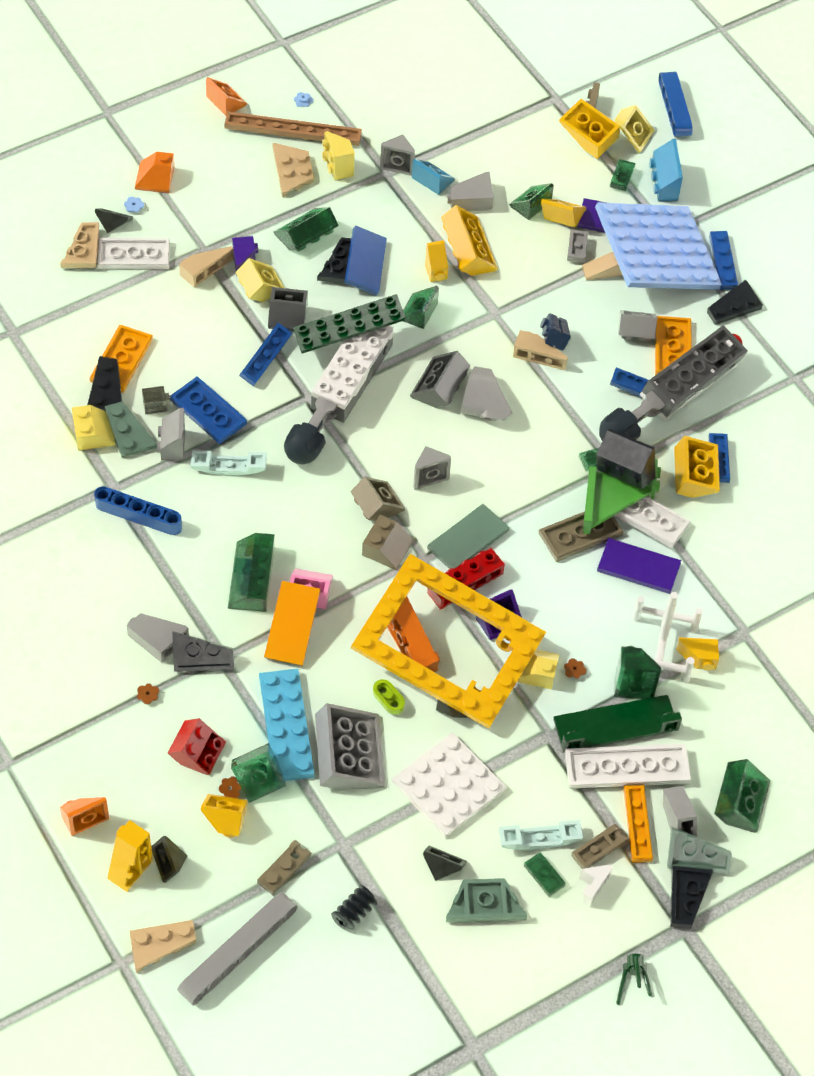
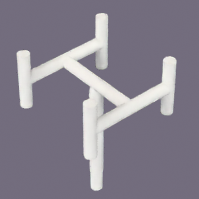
M676 592L670 593L666 610L643 606L645 598L638 596L632 617L633 621H640L641 613L663 618L656 659L634 655L635 647L630 645L627 648L623 669L629 671L631 670L632 663L683 673L682 682H689L695 660L689 657L685 665L663 661L666 642L672 620L691 623L690 632L697 633L703 609L700 607L696 608L694 616L675 612L678 593Z

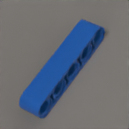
M676 71L660 72L658 77L659 86L674 137L691 136L693 132L692 122L678 73Z
M104 486L98 487L94 491L95 506L100 511L169 535H177L182 531V517L175 510Z

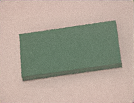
M481 504L429 543L427 549L447 568H456L463 561L474 558L479 552L507 533L509 526L485 504Z

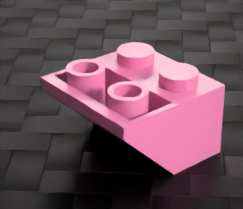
M295 568L291 574L290 582L321 589L317 608L326 609L333 575Z

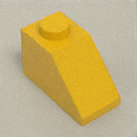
M444 240L426 243L425 268L430 282L448 279V262Z
M679 637L676 646L678 653L686 660L692 657L695 660L693 666L696 669L716 670L719 661L718 639Z

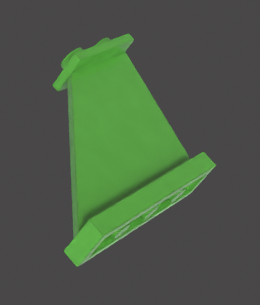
M655 459L656 478L643 489L603 472H596L597 467L589 466L583 534H590L592 528L650 494L651 499H654L655 491L659 492L660 480H657L661 474V467H657L658 459Z

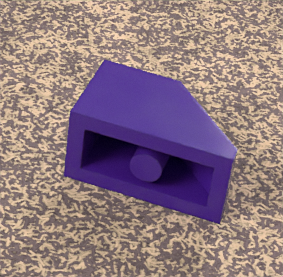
M253 236L232 238L235 270L237 271L249 258L256 260L255 254L259 253L258 243H254Z

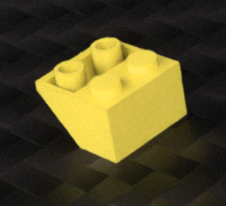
M328 131L324 132V140H322L324 151L322 152L324 162L327 161L328 173L332 174L334 180L354 176L355 152L350 140Z

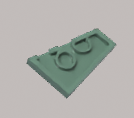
M123 401L105 406V412L121 458L157 448V443Z
M671 826L667 868L672 869V866L713 869V872L730 874L732 858L730 850Z

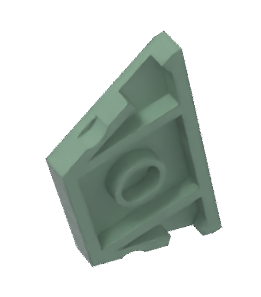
M505 878L463 879L453 904L446 915V922L527 920V912L520 906L517 896L510 890V885Z

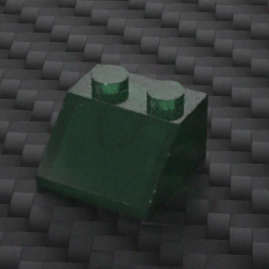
M269 743L232 759L231 769L249 803L286 787L280 765Z

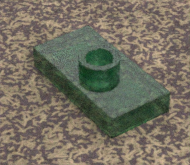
M619 159L609 187L626 191L636 163Z
M541 852L524 862L523 866L548 897L565 887V881Z

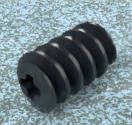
M359 885V888L354 890V894H350L348 899H345L342 905L337 907V911L331 913L334 922L344 930L347 927L354 929L353 921L358 924L361 922L358 915L363 918L366 917L364 909L368 912L372 911L369 904L373 906L378 905L374 895L363 885Z

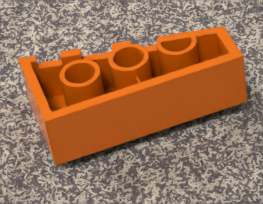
M406 597L387 629L402 654L436 672L440 662L439 655L433 650L429 638L426 636L408 597Z

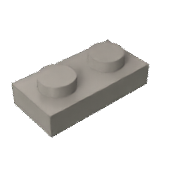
M570 230L567 261L585 263L587 231Z

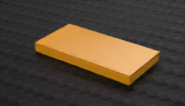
M657 316L655 375L692 348L691 318Z
M119 324L102 356L118 360L121 392L124 393L149 348L153 335ZM96 367L89 378L91 383H93Z
M287 581L281 582L264 658L303 666L321 589Z

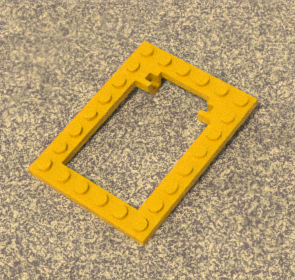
M409 554L352 643L351 649L489 729L543 640L546 631L416 556ZM416 581L501 630L495 641L496 645L505 652H512L489 689L485 686L482 690L475 687L477 682L472 680L466 690L379 640Z

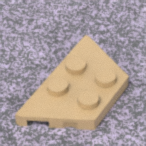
M272 143L282 197L287 196V192L293 189L297 191L304 185L314 182L309 151Z

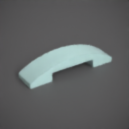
M192 450L190 467L201 472L217 475L253 474L266 470L267 452H248V456L212 455L211 451Z
M580 820L561 821L556 826L520 829L519 825L498 828L501 847L507 849H548L583 840Z

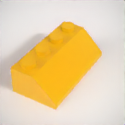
M455 205L441 219L443 228L448 235V241L452 246L453 255L457 259L459 270L471 276L497 271V264L478 216Z

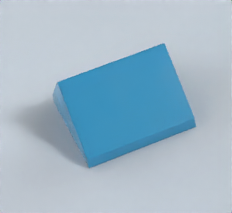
M413 160L412 179L437 195L442 193L455 180L453 176L429 161Z

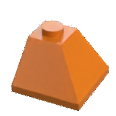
M155 152L140 161L135 190L169 193L175 169L174 153Z
M105 797L79 798L74 801H67L60 807L61 817L71 836L109 820L108 805Z

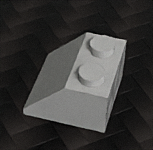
M620 310L618 335H621L622 339L632 340V337H639L640 341L650 342V339H655L656 314Z
M179 408L162 418V426H158V437H161V441H157V453L161 454V460L184 461V408Z

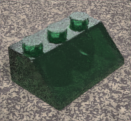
M321 207L310 210L273 231V233L288 250H296L298 252L305 249L306 244L319 241L320 236L333 233L334 228L339 225L331 208Z
M621 646L614 678V697L646 699L655 696L661 667L642 648Z
M748 759L728 762L714 814L726 825L753 833L758 832L771 780Z

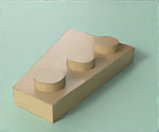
M81 222L73 238V243L68 247L65 258L60 262L61 268H97L99 222Z
M193 920L129 931L136 973L152 963L159 962L163 957L171 953L175 954L196 943Z

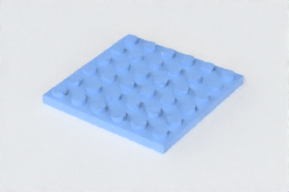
M601 202L596 204V211L627 287L720 290L722 284L688 206Z

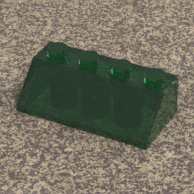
M254 533L237 541L228 609L267 612L275 551V534Z

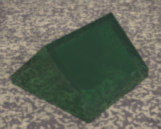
M553 183L531 186L509 205L524 218L530 220L542 210V199H552L554 185Z
M437 285L412 293L403 309L406 320L403 322L422 329L425 328L438 305L439 287Z

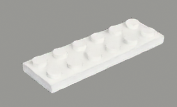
M686 744L565 749L569 789L618 787L624 785L687 784L691 781Z

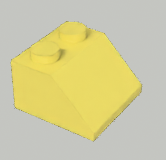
M251 258L236 271L239 283L244 287L246 296L251 300L259 302L269 300L272 287L284 288L273 266Z
M92 405L72 407L78 451L115 446L114 435L105 411Z

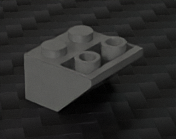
M272 287L268 329H274L277 323H279L289 331H294L293 327L305 324L308 290Z

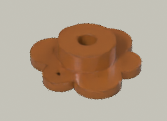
M571 658L564 665L565 675L569 678L579 679L581 675L586 674L587 670L582 661Z
M147 683L145 686L141 685L137 688V699L142 700L144 704L148 705L158 699L159 688L152 686L150 683Z
M234 776L228 779L223 778L222 784L219 786V792L226 797L238 798L240 796L239 790H241L242 786L238 783L237 778Z

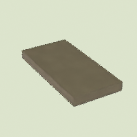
M584 511L541 528L538 534L554 560L558 562L607 542L608 538L615 539L623 536L624 531L615 517L612 516L592 528L590 534H583Z

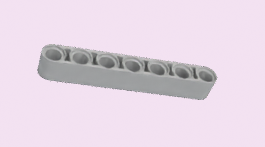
M283 892L278 893L186 977L178 986L177 991L192 1006L199 1003L296 912L298 906Z

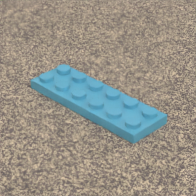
M299 669L259 673L274 782L314 778Z

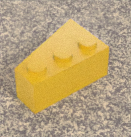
M131 820L126 825H122L116 833L107 877L108 880L126 892L153 862L150 833Z

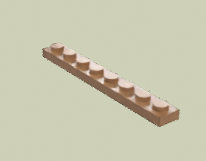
M227 111L224 123L225 129L316 141L324 140V132L328 131L350 140L351 145L355 146L360 145L362 129L229 111Z

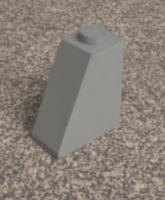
M484 172L450 186V194H447V204H450L451 208L457 205L465 210L492 209L494 197L490 172Z
M143 613L131 618L126 625L127 635L161 663L173 653L172 632L189 635V628L186 625Z
M677 786L663 789V807L670 831L672 826L697 837L698 816L684 787Z

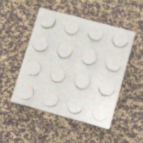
M453 732L391 778V782L444 838L448 837L503 794L507 788Z

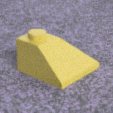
M637 105L621 109L614 120L620 125V129L638 153L642 151L655 131Z
M536 650L517 682L552 689L559 654Z

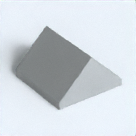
M402 134L382 142L380 169L412 176L415 149Z
M425 446L415 464L414 490L449 480L451 456Z

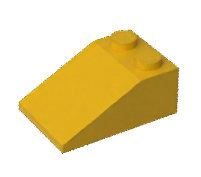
M580 99L559 119L561 125L578 144L596 159L619 139L620 125L583 99Z

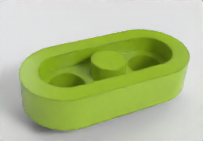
M386 679L377 680L373 685L374 697L388 713L393 715L400 714L405 707L403 696L390 681Z

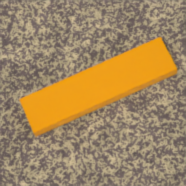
M624 785L623 792L632 863L652 862L653 853L644 785Z

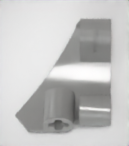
M474 366L465 389L461 407L462 414L478 416L488 421H504L513 413L492 369Z

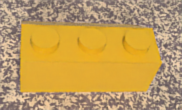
M684 436L674 447L676 494L694 498L718 493L720 491L718 445Z

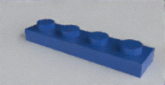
M710 231L709 238L715 269L722 284L720 290H732L738 285L728 232Z
M277 323L239 376L254 386L293 333Z

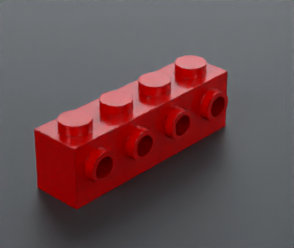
M490 548L479 552L477 556L470 560L463 561L458 567L450 568L445 574L476 590L503 575L505 563ZM427 588V594L440 610L453 603Z

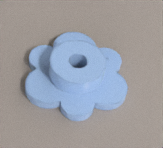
M299 92L294 97V101L298 107H308L309 104L313 103V98L310 97L309 93Z
M131 196L124 202V206L127 212H139L144 207V202L139 197Z

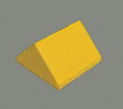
M542 199L541 201L544 220L571 227L577 226L586 211L585 206L558 199Z

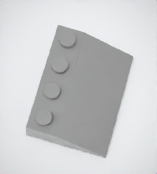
M326 703L315 713L320 786L333 789L384 787L385 775L379 714Z

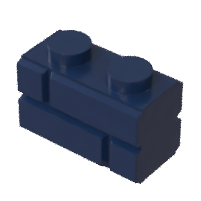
M549 313L546 318L542 319L540 328L543 330L542 336H544L545 344L552 347L555 346V348L563 351L571 339L568 322L566 319L558 318L556 315Z

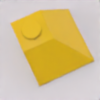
M207 794L200 810L218 833L223 834L225 837L233 838L239 836L242 831L248 800Z

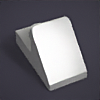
M609 864L585 868L580 871L579 879L587 883L582 892L584 895L583 904L588 907L591 906L611 876L613 866Z

